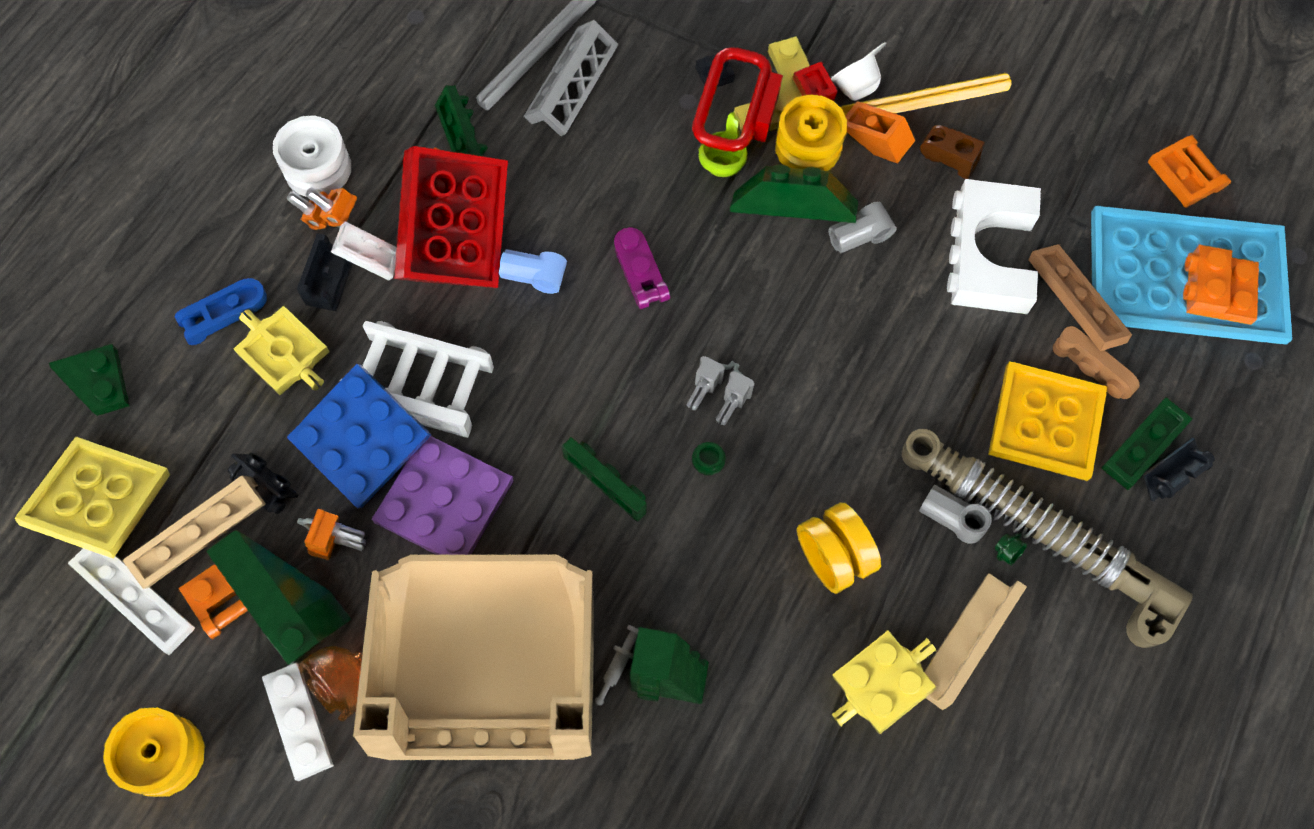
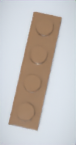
M1059 244L1032 251L1029 258L1030 263L1100 351L1128 343L1132 336L1131 332Z

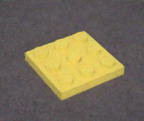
M75 437L16 515L15 520L22 527L114 559L170 474L166 467Z

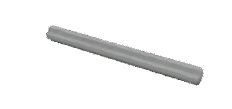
M572 0L476 96L478 105L485 110H489L597 0Z

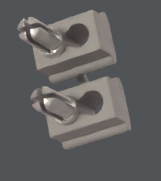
M703 356L700 359V367L696 372V389L687 402V407L691 408L692 406V410H697L707 392L713 393L716 386L722 384L724 370L733 368L734 371L730 372L729 382L725 389V404L716 418L718 423L721 422V425H726L735 408H742L746 399L752 397L754 381L739 372V364L733 361L725 365Z

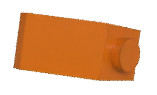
M859 101L854 104L845 116L847 119V133L873 155L898 164L916 141L904 116Z

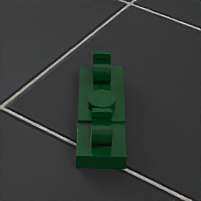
M445 85L435 104V108L452 152L483 156L488 147L485 144H477L474 126L470 122L474 111L473 109H465L469 98L459 95L455 86Z

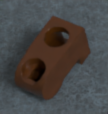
M935 125L921 144L920 151L925 158L958 170V176L969 179L981 159L985 142L955 129Z

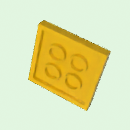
M1009 361L1005 369L988 455L1085 481L1090 480L1093 475L1107 386Z

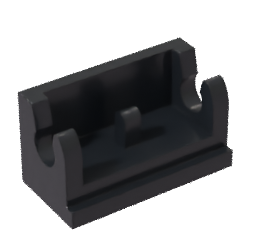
M317 233L297 291L306 306L336 312L353 263L332 253L333 244L329 242V238L324 234Z

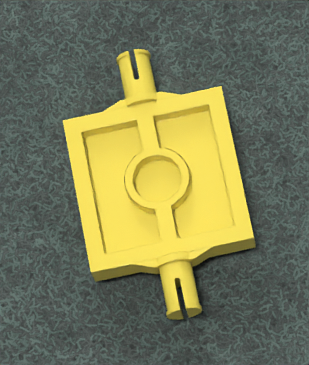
M281 307L271 317L262 321L249 309L244 311L248 318L241 313L239 319L251 330L247 337L233 349L279 395L301 379L314 391L319 389L317 384L320 387L323 385L324 380L312 369L330 351L286 307Z
M889 631L885 632L832 674L836 682L845 691L848 702L831 715L842 727L844 723L858 713L867 719L876 731L881 734L936 690L935 684L923 672L921 662L935 652L936 648L933 644L930 645V641L926 638L925 641L910 652L907 648L901 646Z

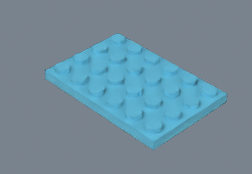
M1095 206L1092 210V286L1126 327L1285 345L1292 340L1284 226ZM1199 245L1232 250V258L1259 262L1257 320L1252 325L1186 313L1187 300L1183 299V291L1188 282V272L1185 271V261L1190 252L1193 253Z

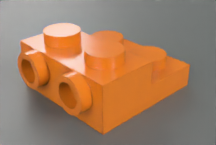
M1199 245L1193 253L1190 252L1185 261L1188 282L1183 291V299L1187 300L1186 313L1252 325L1257 320L1259 262L1232 258V250Z

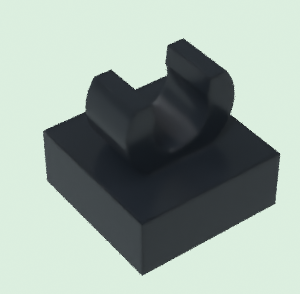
M716 54L696 60V70L704 86ZM726 61L723 66L717 87L734 82L735 74L729 61Z

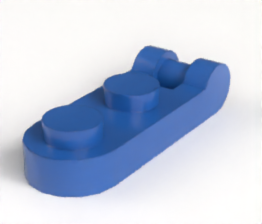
M246 278L179 310L174 317L178 325L184 328V337L189 345H197L202 343L208 335L239 321L241 313L247 317L244 312L245 310L249 309L252 313L260 310L267 301V293L259 281ZM203 316L205 320L197 324V319Z

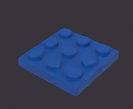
M356 364L287 438L357 508H363L432 434L362 365Z

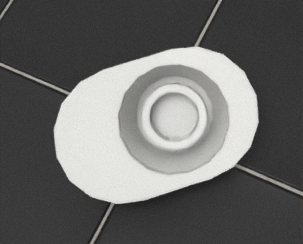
M882 43L863 59L835 74L831 78L833 84H836L852 101H857L873 93L879 86L881 79L875 55L887 43Z

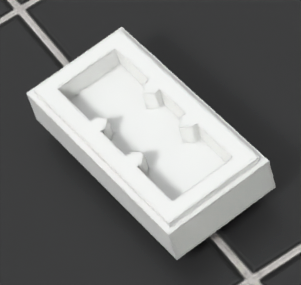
M346 221L341 224L331 250L332 253L387 280L392 279L395 274L396 246Z

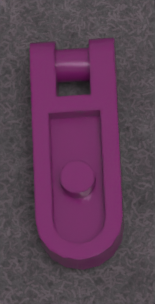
M629 227L620 230L614 239L615 253L639 310L649 307V303L658 300L660 303L670 300L668 287L662 279L645 236L636 228ZM653 285V289L647 291L643 289L644 287Z

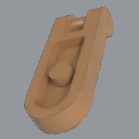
M1073 326L1066 327L1053 344V351L1057 356L1070 358L1085 375L1093 377L1101 385L1107 386V392L1112 397L1128 399L1139 389L1140 384L1137 377L1105 350L1100 351L1093 341L1078 328Z

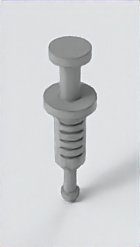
M631 625L627 627L630 633L622 648L616 645L613 648L617 652L603 677L605 685L598 698L596 697L595 699L597 705L604 703L603 700L610 686L613 687V685L617 684L629 658L633 659L634 655L630 653V650L637 638L639 629Z

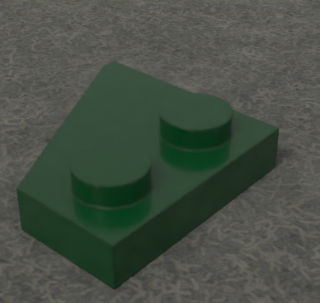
M113 344L49 363L50 368L96 416L130 406L118 350Z

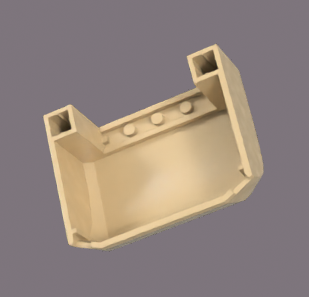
M409 555L399 559L398 564L380 572L377 570L372 571L353 734L368 756L387 760H574L591 756L594 644L592 571L587 570L586 572L569 564L567 559L558 555Z

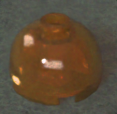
M329 646L317 650L299 663L300 673L307 669L311 677L305 682L330 714L338 710L341 713L338 720L345 721L356 712L362 654L356 651L352 654L344 647Z

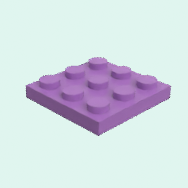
M430 436L408 459L372 520L375 524L436 555H471L514 480L512 476Z

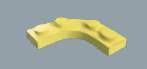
M797 37L769 44L768 53L778 74L783 75L780 94L769 131L778 128L780 114L785 105L793 99L802 96L792 78L794 72L810 65ZM750 103L734 108V113L740 121L739 128L741 132Z

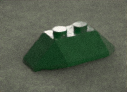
M774 165L764 167L735 190L730 205V212L856 223L859 201L830 171H823L816 167L798 169L789 168L786 165Z

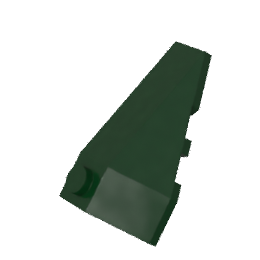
M234 530L206 551L266 637L288 665L297 662L352 620L331 591L238 530Z

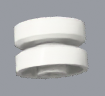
M301 116L289 121L278 131L273 141V154L289 187L297 194L306 196L307 190L313 187L318 192L324 191L329 195L331 190L339 189L346 184L351 174V159L337 126L328 119L318 116Z

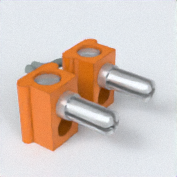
M311 187L305 194L310 199L309 202L295 191H291L287 196L289 202L302 210L303 215L300 220L309 225V228L313 230L324 229L327 225L340 228L341 224L345 221L348 222L349 215L357 200V196L350 194L344 188L333 189L328 195L324 191L318 192Z
M317 509L314 519L298 518L297 523L309 530L304 543L308 548V554L329 561L335 544H341L360 551L364 549L363 545H366V540L363 539L364 531L339 523L338 515Z

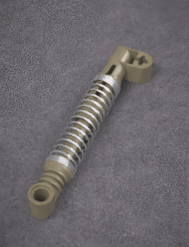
M918 429L908 436L902 448V458L910 468L923 470L926 473L928 470H931V476L939 475L938 480L941 482L943 479H946L945 484L949 486L950 492L961 498V500L965 498V502H969L976 496L974 504L982 505L986 502L985 508L989 512L996 508L993 516L994 520H998L1003 514H1006L1003 525L1008 526L1015 520L1013 532H1018L1025 526L1023 538H1027L1032 534L1033 544L1041 542L1043 550L1050 548L1052 549L1053 556L1062 555V562L1072 561V568L1081 567L1082 574L1084 575L1091 573L1092 580H1098V584H1101L1104 588L1119 590L1139 602L1126 626L1127 635L1132 643L1141 648H1151L1167 642L1172 637L1192 601V593L1137 561L1135 554L1124 548V546L1116 548L1112 546L1113 540H1110L1108 543L1102 540L1103 534H1100L1098 537L1092 534L1093 528H1089V530L1082 527L1083 521L1079 522V524L1072 521L1073 515L1069 518L1062 515L1063 509L1059 512L1052 509L1053 503L1049 505L1046 511H1043L1039 508L1043 498H1040L1037 504L1034 505L1029 502L1033 492H1030L1026 499L1020 497L1023 486H1020L1016 493L1010 491L1014 480H1011L1006 487L1000 485L1004 474H1001L996 481L992 480L991 476L994 473V468H991L987 475L982 474L985 462L982 463V461L973 456L958 458L959 453L957 451L954 454L950 453L952 448L949 446L945 450L943 448L944 443L940 442L938 436L932 431ZM919 443L925 445L929 454L926 456L918 455L914 451L913 445ZM1155 613H1157L1166 620L1163 619L1153 623L1150 630L1154 634L1150 635L1148 634L1149 627L1145 623L1154 620L1157 617Z

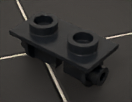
M1194 438L1179 447L1143 474L1150 500L1154 502L1158 498H1172L1177 491L1190 483L1188 476L1196 478L1204 471L1212 468V463L1215 461L1213 454L1209 451H1199Z
M252 452L249 454L233 453L231 455L237 462H234L228 468L230 479L235 481L242 475L252 477L258 484V494L266 503L262 507L269 513H281L286 506L283 502L285 498H297L299 496L290 488L291 483L288 479L280 474L273 473L266 467L267 462L261 456Z

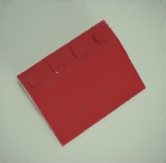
M412 146L404 151L394 279L498 288L508 160Z

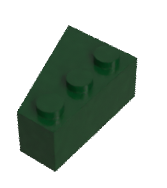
M639 627L630 672L631 691L638 692V698L648 701H658L660 696L702 704L709 662L706 659H699L700 654L697 651H691L690 654V645L677 634Z

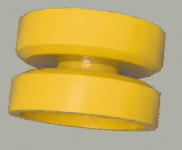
M820 95L797 97L786 104L780 114L776 135L775 151L779 161L789 168L798 169L816 167L820 170L828 171L834 167L841 155L847 132V119L843 110L833 100Z
M839 502L825 510L823 520L812 517L798 525L797 535L801 548L817 577L832 593L838 594L852 586L854 575L864 579L881 568L880 555L869 530L857 513L846 503Z
M141 708L123 717L112 728L105 742L103 761L108 776L118 787L150 797H164L185 789L197 777L204 762L205 744L200 731L190 720L160 708Z

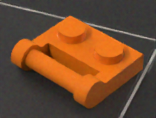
M1189 135L1155 153L1148 161L1150 166L1185 208L1214 192H1220L1231 183L1229 177L1226 174H1221L1197 146L1198 141L1193 135Z
M215 564L178 588L200 621L203 630L211 639L220 635L222 628L248 611L239 599L221 613L212 617L210 613L237 595Z

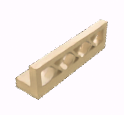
M240 476L122 561L142 589H147L264 506L266 503L255 490L258 484L252 477Z
M990 573L985 576L924 670V673L936 686V690L928 695L926 699L942 710L953 704L1027 586L1017 581L1009 587Z

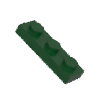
M1165 397L1101 469L1126 490H1129L1193 418Z
M570 437L562 445L563 457L636 522L647 513L645 495L636 486L631 485L628 487L620 480V473L611 464L606 463L603 465L595 458V451L584 441L578 443Z

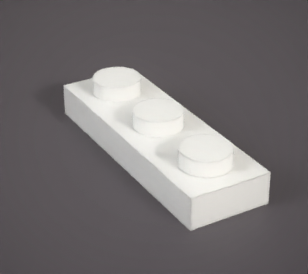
M294 663L263 676L262 679L295 780H303L333 767L334 765L301 666L298 663Z

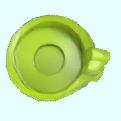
M731 112L728 115L726 130L712 133L711 135L728 139L740 137V121L735 113ZM703 144L699 147V161L701 165L717 177L735 175L746 164L748 155L746 148L730 152Z

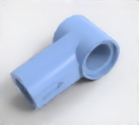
M506 249L500 260L499 275L500 278L529 283L541 292L554 294L559 292L567 260L554 252L546 251L538 256Z

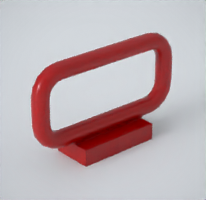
M729 47L719 51L712 61L693 120L692 131L695 138L703 145L730 152L746 148L750 144L753 135V140L766 142L780 94L783 75L772 73V66L769 60L760 53L736 47ZM728 60H738L754 64L760 69L740 137L737 139L719 137L705 131V123L722 69Z

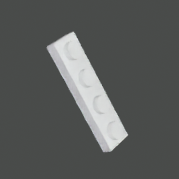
M83 548L68 562L73 569L164 653L170 655L195 629L189 621L151 587L142 589L124 562L117 556L113 559Z

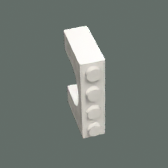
M965 179L961 190L955 191L952 208L957 209V218H953L951 225V236L955 237V245L951 246L949 254V264H954L953 273L949 275L947 291L952 292V305L1022 314L1029 313L1037 300L1038 271L1008 268L993 264L978 250L975 234L990 227L1031 231L1040 216L1041 188Z

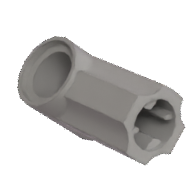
M873 202L858 212L856 223L840 222L830 226L828 233L835 251L843 253L869 241L873 244L881 243L890 238L897 228L881 202Z
M935 484L919 510L922 514L954 531L962 542L968 544L980 541L992 522L991 514L984 506L969 504ZM971 518L976 520L980 525V529H971L965 523V519Z

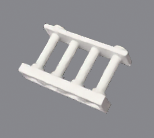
M365 321L363 328L372 344L363 367L373 376L385 345L404 349L390 385L385 389L422 425L468 438L472 429V423L464 408L478 370L492 373L494 366L491 355L479 347L471 346L468 349L398 330L391 324L383 321H377V323ZM416 353L434 357L421 395L415 399L403 396L401 391ZM447 362L466 366L452 405H448L447 408L435 405L433 398Z

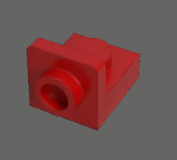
M822 62L794 72L792 79L802 96L820 95L830 100H835L838 91Z

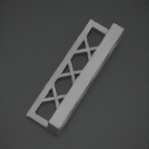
M595 20L577 27L523 116L531 124L545 121L560 136L566 135L619 45ZM597 37L607 46L603 54L596 55L594 41ZM583 60L590 61L592 73L589 77H583L581 69ZM576 82L578 96L576 99L569 100L567 86L569 83ZM557 105H563L565 118L562 123L551 114Z

